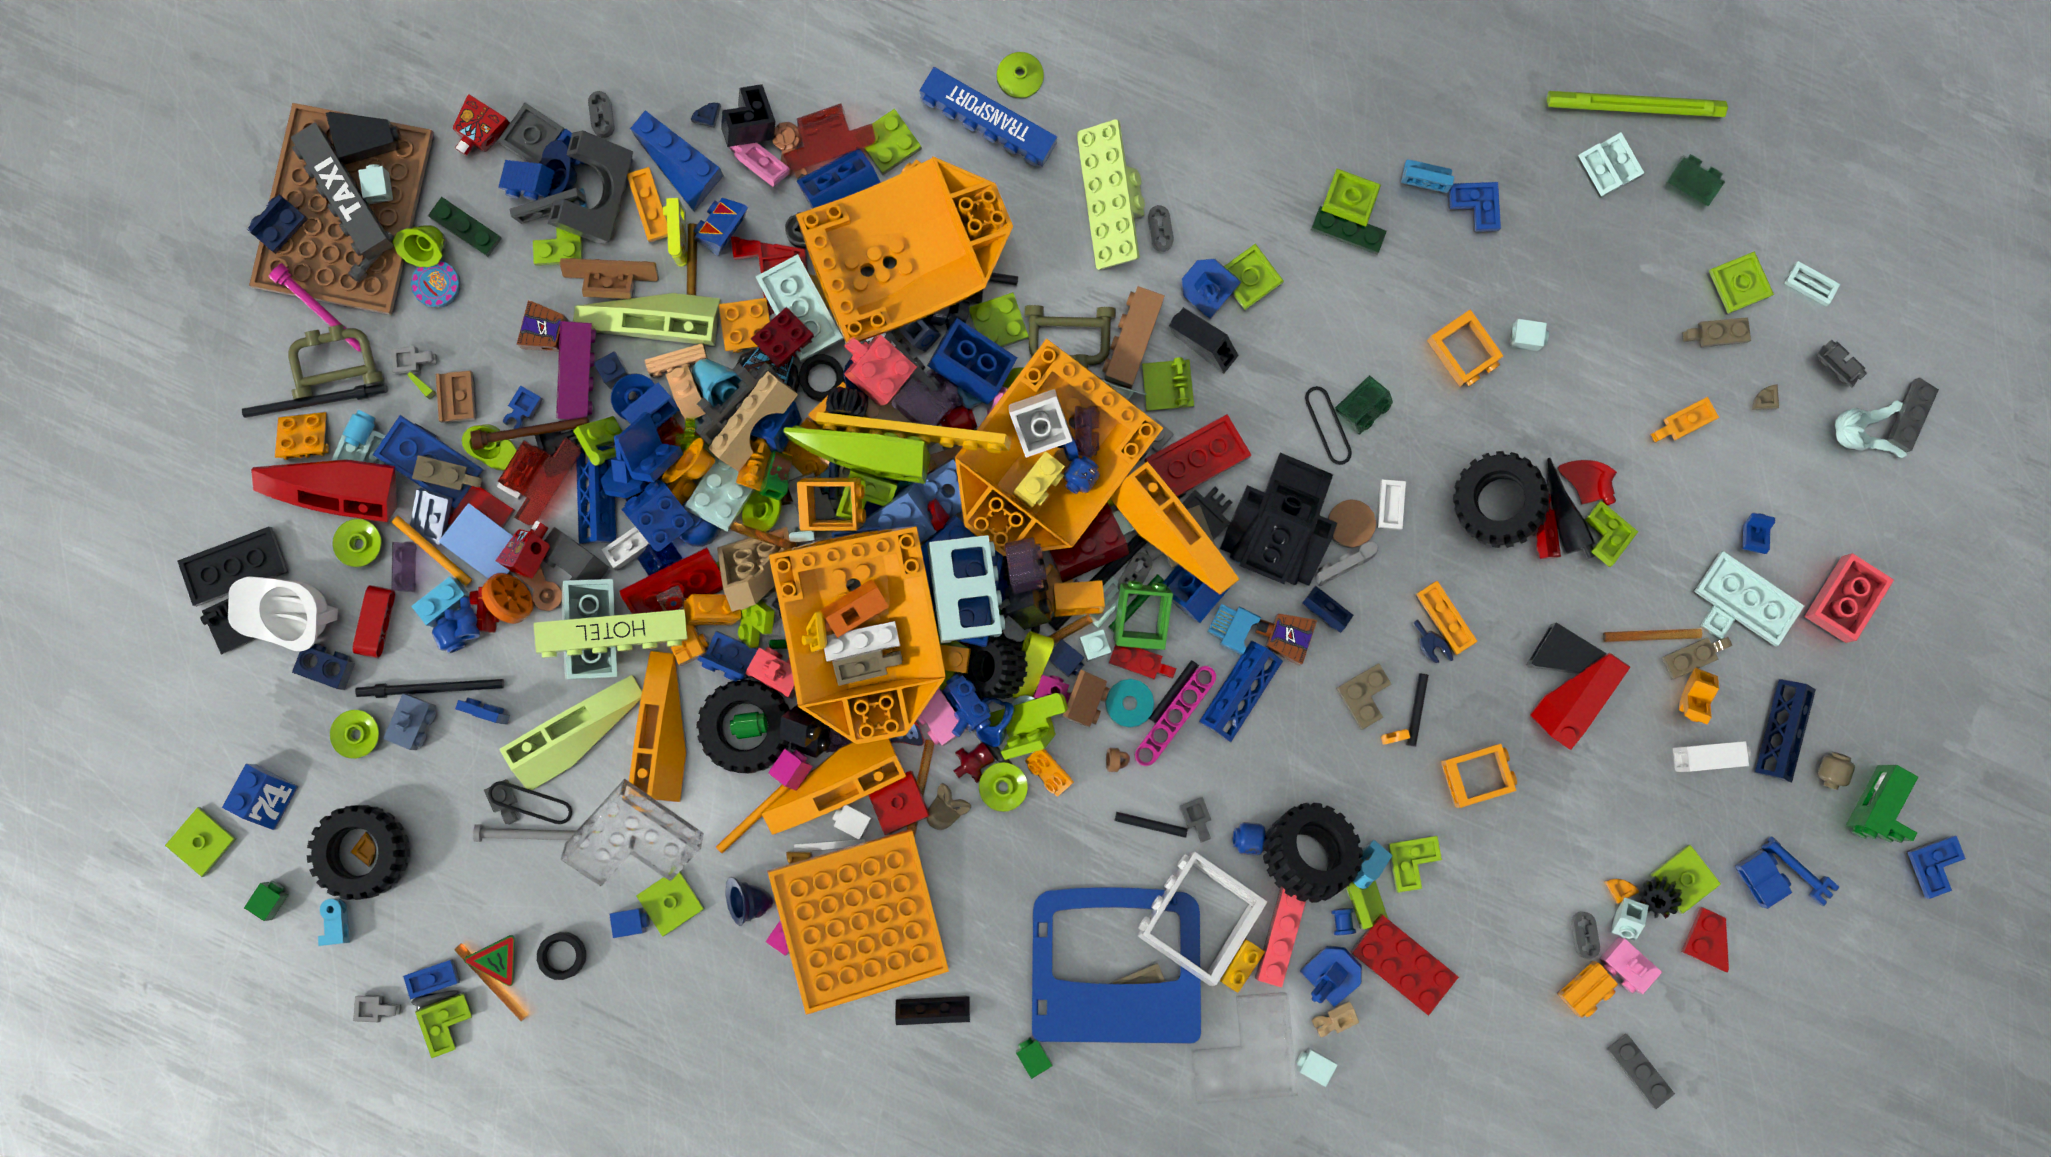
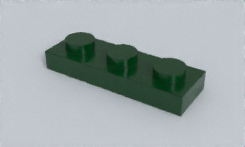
M442 196L428 214L429 218L487 257H489L502 239L498 234Z
M1322 206L1319 207L1311 228L1312 231L1378 255L1387 232L1386 230L1367 224V226L1357 224L1322 211Z

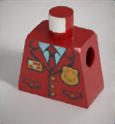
M468 94L453 125V130L462 137L455 149L465 156H468L474 146L486 152L501 137L510 122L506 117Z
M535 521L530 531L517 530L495 561L514 574L533 579L550 548V545L542 540L549 528Z

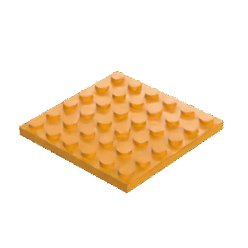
M911 829L767 871L806 1015L949 972Z

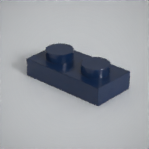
M1316 585L1302 602L1311 612L1317 614L1329 626L1335 628L1340 633L1354 616Z

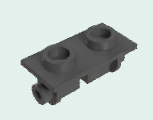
M1830 340L1821 347L1817 356L1824 366L1830 367L1837 374L1838 379L1842 383L1848 384L1853 388L1857 380H1861L1867 374L1865 367L1854 357L1846 362L1844 358L1849 355V352L1838 341Z

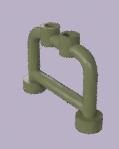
M1025 306V317H1029V351L1031 356L1033 357L1039 349V326L1101 327V347L1097 355L1076 354L1070 356L1087 369L1088 365L1102 363L1109 355L1111 319H1115L1116 308L1097 307L1096 318L1049 317L1044 316V306Z
M343 325L328 327L329 332L320 334L319 330L304 332L305 338L294 341L288 351V359L296 389L291 390L293 399L313 396L311 390L313 385L360 375L363 377L364 385L384 381L382 371L376 372L367 336L356 328L344 329ZM347 338H356L359 341L365 365L303 378L298 357L300 349Z

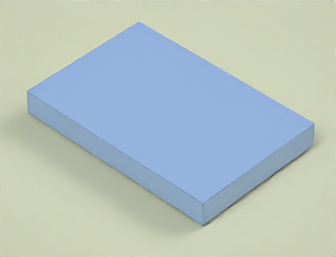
M468 503L438 542L488 579L496 573L508 574L510 571L495 560L513 535Z

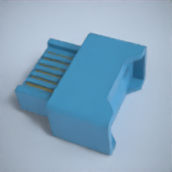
M1221 604L1207 632L1222 639L1220 645L1243 655L1246 650L1244 641L1250 628L1259 623L1261 617L1240 606L1235 611Z

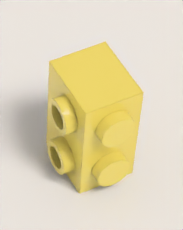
M1045 451L1014 490L1013 495L1030 509L1036 503L1041 506L1049 495L1046 490L1051 484L1056 487L1064 475L1061 471L1065 466Z

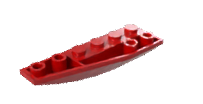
M346 459L261 466L251 469L253 491L295 506L339 516L388 522L397 509L395 466Z

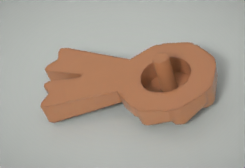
M791 122L779 123L775 127L773 143L782 151L781 162L790 169L788 176L791 177V164L796 178H800L801 175H808L796 149L801 143L800 129Z
M541 564L533 579L515 574L534 589L532 600L540 610L553 611L562 603V590L556 583L546 581Z

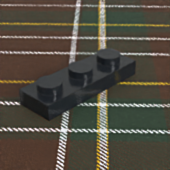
M970 997L896 999V1025L970 1022Z

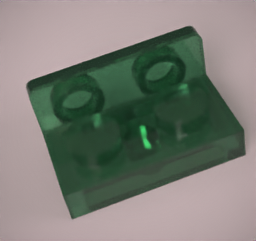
M1692 154L1689 157L1683 155L1667 182L1709 206L1725 183V180L1721 178L1723 173L1712 166L1709 170L1701 166L1703 161Z
M1369 375L1335 409L1337 413L1354 426L1355 432L1361 434L1364 430H1368L1381 414L1386 413L1390 409L1393 400L1390 391Z

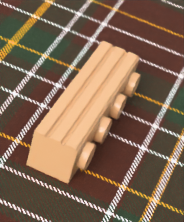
M701 343L646 359L645 364L648 374L651 377L653 376V378L662 376L663 373H670L674 369L688 365L690 368L697 361L708 359L705 346Z

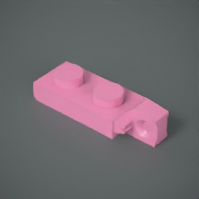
M758 143L729 147L741 163L772 187L789 175V167Z

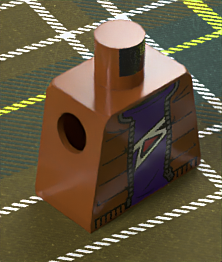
M528 300L517 345L524 350L559 352L560 321L568 322V319L559 312Z
M1277 614L1273 623L1260 619L1255 633L1268 637L1265 645L1266 648L1300 666L1304 662L1317 620Z

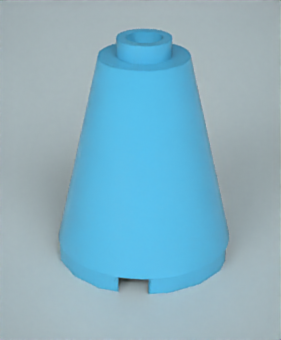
M709 359L697 361L692 369V375L702 396L713 407L718 403L722 405L740 387L738 384L742 381L731 368Z

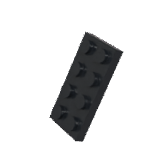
M269 526L177 560L191 603L196 607L229 595V589L232 584L244 577L274 578L288 572L273 528Z

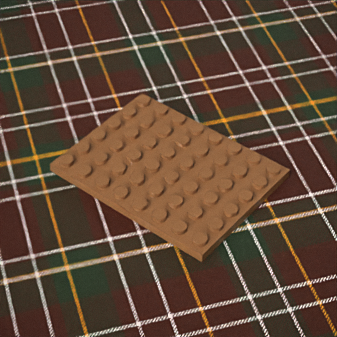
M292 103L269 201L280 194L306 216L308 220L276 254L259 241L249 286L296 296L285 285L276 284L269 278V274L273 269L283 263L290 270L291 278L317 301L392 315L404 259L397 254L393 246L391 250L384 251L366 271L367 277L361 280L360 283L348 275V272L351 270L350 268L354 264L359 265L365 257L356 254L351 246V243L354 242L351 236L347 237L339 226L342 221L338 216L334 217L327 206L330 204L328 198H323L316 188V185H318L315 178L312 179L304 169V166L307 165L304 159L300 160L292 149L295 144L290 137L314 122L325 132L335 149L326 113L343 112ZM390 122L399 129L401 140L398 141L400 149L346 164L345 167L360 191L361 184L358 170L366 169L368 165L377 164L383 166L389 172L393 200L369 204L383 229L395 237L396 233L403 229H412L434 132L430 129Z

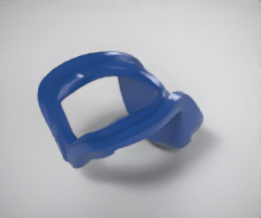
M983 697L980 701L983 700L987 705L990 702H994L1005 707L1004 716L999 725L987 726L981 731L976 728L977 736L984 744L998 747L1005 739L1003 730L1012 719L1014 706L997 698Z

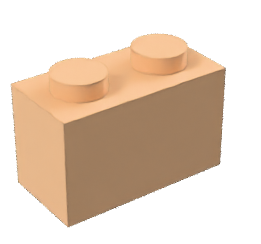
M688 365L676 368L672 372L665 374L675 402L686 423L706 414L697 405L703 396Z

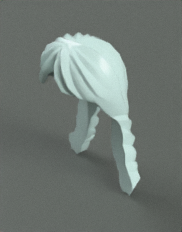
M1897 400L1888 407L1871 412L1859 408L1846 410L1836 419L1835 432L1838 442L1850 449L1861 451L1870 448L1890 451L1897 457L1904 458V456H1907V452H1904L1885 439L1870 437L1864 432L1869 424L1879 422L1888 418L1891 414L1899 412L1903 403Z

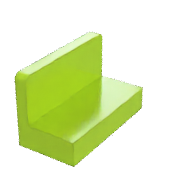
M1373 881L1366 889L1357 887L1353 882L1346 887L1360 929L1364 930L1373 927L1372 924L1380 914L1388 919L1376 881Z

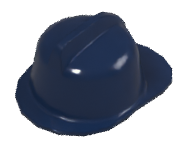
M558 140L550 142L545 147L541 158V164L554 170L555 173L550 184L549 196L573 189L577 180L575 169L571 166V157L566 155L568 146Z

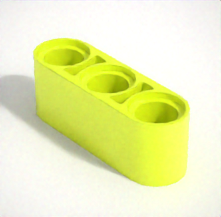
M1032 631L1027 633L1021 650L1025 651L1026 654L1025 661H1027L1028 667H1026L1025 672H1027V677L1023 679L1025 682L1023 687H1019L1020 691L1017 694H1013L1012 698L1017 699L1019 696L1024 695L1033 697L1054 646L1053 638Z

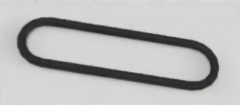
M1312 387L1306 392L1305 401L1326 452L1333 463L1345 464L1350 460L1352 451L1330 397L1322 387ZM1313 390L1322 391L1327 399L1348 449V456L1343 461L1335 460L1329 450L1309 402V394Z
M504 781L495 782L489 788V799L498 806L554 824H564L572 816L571 806L563 800ZM497 785H505L561 803L568 808V816L562 821H557L498 802L493 798L492 790Z

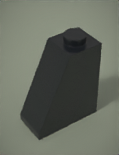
M336 112L326 113L337 157L345 165L400 149L398 141L401 140L399 129L397 126H393L387 119Z
M1183 307L1172 318L1169 327L1174 336L1223 374L1239 356L1226 333Z
M1556 622L1550 624L1526 665L1530 668L1580 674L1585 668L1607 653Z

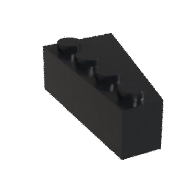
M1039 552L1003 556V561L1008 567L1003 569V576L1009 585L1008 588H1005V597L1010 602V605L1006 606V614L1024 630L1051 622L1050 613L1053 609L1046 594L1049 586L1045 576H1043L1042 569L1045 568L1042 556Z

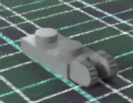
M1370 541L1367 544L1361 545L1357 553L1353 554L1351 551L1339 558L1340 562L1334 565L1331 563L1323 565L1318 569L1319 573L1315 577L1316 582L1322 586L1362 565L1371 558L1373 559L1379 547H1377L1374 541Z

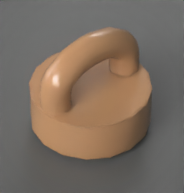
M1109 748L1107 750L1106 768L1108 772H1118L1119 769L1128 765L1130 761L1128 753L1120 752L1119 748Z

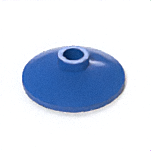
M637 373L628 374L619 379L611 392V404L614 411L626 420L621 412L629 404L641 397L649 388L655 385L654 382L647 376ZM631 392H635L636 394L633 399H629V394Z

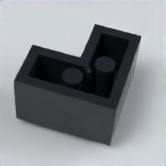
M763 84L739 88L738 108L722 110L721 130L727 147L774 140L776 121Z
M798 704L781 716L779 738L791 742L792 750L797 749L805 755L817 758L829 749L831 744L830 727L799 708Z

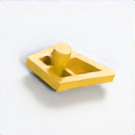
M821 611L814 613L806 627L807 635L802 636L803 645L810 644L811 652L824 649L827 645L824 615Z

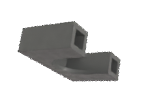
M583 130L573 132L566 155L592 166L599 173L603 184L602 197L599 203L592 209L582 207L565 199L554 201L548 224L596 243H607L614 234L615 218L621 209L619 203L627 186L626 177L633 164V151Z

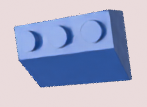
M859 147L797 180L812 209L881 183L872 164Z

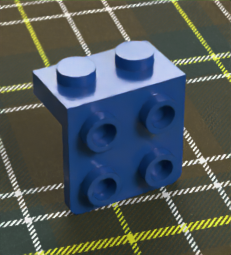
M660 479L657 482L654 481L648 484L643 493L638 497L630 498L625 503V507L621 509L655 551H661L694 524L692 517Z
M715 631L706 654L699 655L697 660L703 662L701 665L703 668L714 672L715 670H721L725 672L724 677L737 682L738 680L750 677L745 673L758 649L749 648L743 642Z

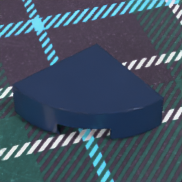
M715 102L708 103V105L697 109L693 113L691 121L715 128L721 104Z

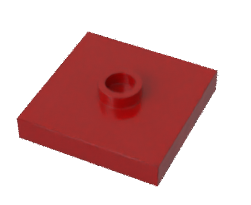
M471 486L450 516L448 524L451 525L468 503L502 528L515 510L483 488Z
M913 771L906 772V777L869 794L884 835L891 834L930 817Z

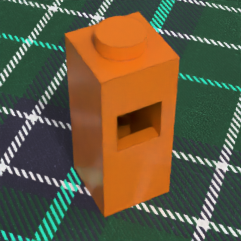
M871 579L821 609V612L825 617L827 632L829 633L833 630L838 638L889 606Z

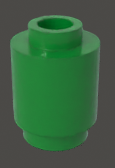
M757 711L734 715V719L730 720L731 734L736 735L737 739L762 736V733L768 732L766 714Z

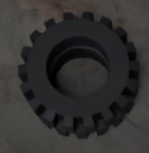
M988 636L986 647L970 644L968 647L971 649L968 673H963V676L972 682L977 696L1005 699L1013 697V694H1017L1020 691L1019 687H1023L1025 683L1023 681L1024 677H1027V672L1025 671L1028 663L1025 661V651H1021L1022 646L1017 644L1014 639Z

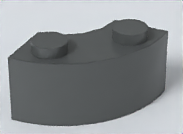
M556 527L552 529L544 540L550 545V548L543 561L552 568L556 565L572 576L570 580H598L610 568Z

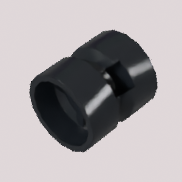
M962 300L927 316V321L938 326L946 324L947 328L957 318L966 323L970 304L968 301Z

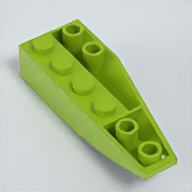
M801 426L784 428V433L790 441L837 465L882 478L921 484L926 482L931 456L925 441H922L921 438L915 436H908L907 439L899 438L898 435L887 432L879 435L806 429Z

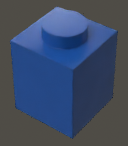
M643 908L609 914L613 938L642 934L646 932V927H649L648 914L643 912Z

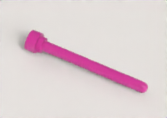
M283 263L279 264L269 274L271 280L276 284L279 283L289 288L330 327L342 325L291 278L290 270ZM356 338L345 339L354 349L361 352L360 343Z

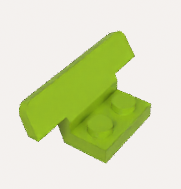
M1054 693L1014 705L1012 719L1004 729L1009 737L1006 741V746L1001 750L1004 760L1039 751L1047 747L1056 735L1051 716L1065 713L1068 710L1063 694ZM1005 708L989 713L991 715L989 718L991 724L989 726H997L1001 723Z

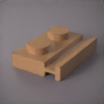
M461 371L436 374L439 422L476 420L473 372Z

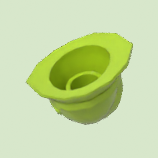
M423 225L413 227L412 229L406 228L397 232L392 243L397 254L407 263L418 267H431L438 264L443 256L441 251L445 247L446 240L444 239V234L435 226Z

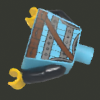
M754 348L740 356L737 364L740 363L748 372L752 368L757 371L766 362L783 382L797 393L800 381L798 368L793 364L794 357L792 355L790 356L792 359L785 364V367L781 366L779 369L760 348Z

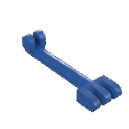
M1770 836L1767 840L1769 843L1764 844L1761 848L1767 853H1775L1814 888L1809 895L1820 905L1825 906L1827 901L1821 895L1823 894L1831 899L1833 894L1827 887L1829 886L1832 890L1837 891L1839 886L1826 876L1819 880L1785 850L1780 842Z

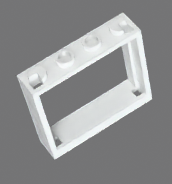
M1192 852L1188 856L1184 854L1178 862L1179 870L1175 876L1172 874L1164 885L1167 888L1162 896L1159 895L1154 900L1151 906L1154 910L1149 917L1145 916L1139 924L1140 932L1137 936L1209 986H1216L1258 919L1267 901L1198 853ZM1192 865L1249 903L1208 972L1150 934Z

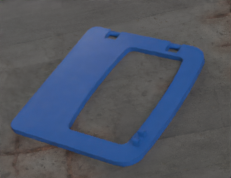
M1119 887L1075 888L1046 891L1036 899L1033 908L1032 1036L1034 1039L1040 1042L1191 1044L1199 1040L1201 1036V979L1180 966V977L1178 980L1148 984L1071 982L1058 980L1052 974L1053 915L1055 912L1086 908L1154 910L1151 908L1154 900L1159 895L1162 896L1166 890ZM1176 891L1164 911L1178 914L1180 918V954L1200 967L1199 905L1194 897L1188 893ZM1039 923H1048L1047 937H1039ZM1038 1000H1047V1015H1038Z

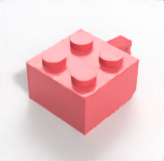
M882 335L875 336L869 344L867 342L861 344L853 337L844 345L853 355L851 357L853 363L844 373L845 376L878 406L888 404L917 368Z
M769 647L765 651L759 648L745 674L793 699L796 692L790 659L784 662L781 660L783 655Z

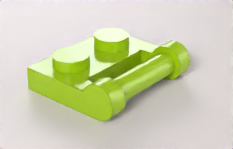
M614 416L580 425L573 430L593 465L603 464L605 460L616 457L615 447L604 451L597 449L598 447L615 443L614 436L623 432Z

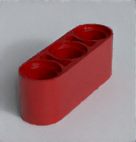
M373 585L367 587L353 642L354 654L380 658L384 649L395 601V591L393 589Z

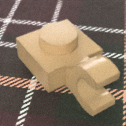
M1350 1001L1329 1011V1017L1317 1016L1312 1019L1315 1028L1323 1025L1317 1029L1320 1037L1327 1036L1333 1030H1336L1338 1034L1359 1023Z

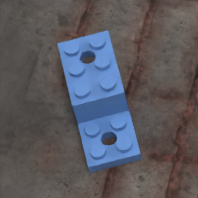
M955 457L935 468L929 474L927 473L925 484L913 482L900 490L890 503L867 516L865 523L860 529L880 526L881 530L917 526L920 542L935 534L937 531L931 524L933 519L931 510L928 511L927 509L929 501L936 498L950 518L962 511ZM945 484L952 485L955 488V493H946L943 486Z

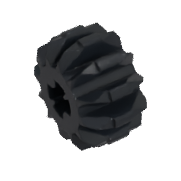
M840 386L832 388L827 397L826 411L831 414L864 417L867 412L868 398L863 392H858L856 389H850L849 387L843 388Z
M1657 876L1653 877L1651 882L1645 881L1643 884L1644 888H1641L1639 891V895L1642 897L1639 902L1648 905L1647 913L1653 911L1655 918H1658L1660 913L1665 919L1669 917L1670 913L1676 914L1678 911L1677 906H1681L1683 901L1680 898L1682 894L1681 889H1674L1676 881L1669 884L1667 883L1668 879L1666 876L1663 877L1662 881Z

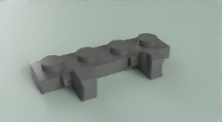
M766 362L757 371L752 368L749 372L738 363L732 370L742 380L738 384L740 387L722 405L718 403L713 407L704 397L697 403L706 414L702 417L704 422L695 431L709 445L712 444L714 438L719 435L728 420L736 413L744 399L749 396L767 371L783 381Z

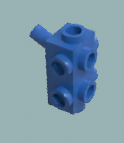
M958 674L946 681L947 686L942 693L956 711L954 715L958 720L952 733L960 737L966 727L969 732H972L976 728L981 731L991 724L989 720L991 717L989 714L990 709L983 700L980 701L975 693L976 689L972 682L966 680L964 676L959 677Z

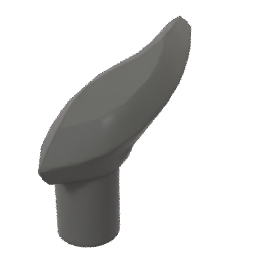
M459 991L416 997L411 1003L418 1010L440 1000L459 994Z

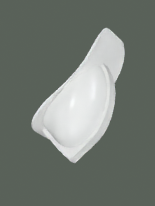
M249 576L237 580L229 589L228 620L233 629L245 636L269 641L293 651H304L311 648L316 642L317 637L325 629L326 624L336 621L338 617V608L328 606L321 592L304 582Z

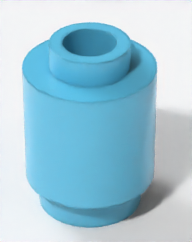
M357 410L356 414H352L342 433L346 437L344 441L357 448L359 444L365 446L375 427L373 423L376 418Z

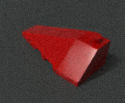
M1609 652L1574 678H1570L1554 691L1547 693L1530 713V716L1552 738L1572 750L1629 671L1630 666Z

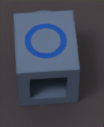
M926 318L904 325L899 329L914 347L924 352L941 336L939 331L931 323H928Z

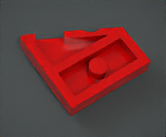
M1700 907L1681 952L1728 973L1726 918L1704 907Z

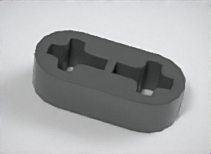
M602 91L593 92L588 98L591 127L597 136L607 138L613 134L615 127L612 104L606 93ZM602 98L603 102L606 103H602V111L599 112L595 103H598V99ZM602 117L605 123L608 125L605 126L604 131H601V129L597 127L601 125L600 118Z
M1162 205L1152 207L1148 214L1151 242L1155 250L1165 252L1172 247L1174 236L1168 209ZM1156 212H1160L1162 216L1165 215L1162 218V226H1158L1157 219L1152 218L1155 217ZM1159 231H1163L1164 238L1169 239L1164 246L1161 242L1156 241L1160 237Z
M1137 553L1130 559L1118 581L1119 592L1121 583H1126L1131 577L1135 578L1134 581L1144 583L1152 568V559L1149 555ZM1141 559L1144 561V567L1139 572H1136L1137 562Z
M1578 912L1571 919L1575 949L1579 956L1593 959L1600 952L1596 920L1590 913ZM1582 916L1584 919L1589 920V924L1585 926V934L1583 927L1578 926V922L1582 921ZM1585 937H1587L1588 943L1593 945V949L1589 951L1590 954L1582 950V946L1586 945Z

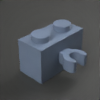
M403 693L383 739L409 750H417L426 739L424 732L427 725H430L435 718L436 711L434 709L436 705Z

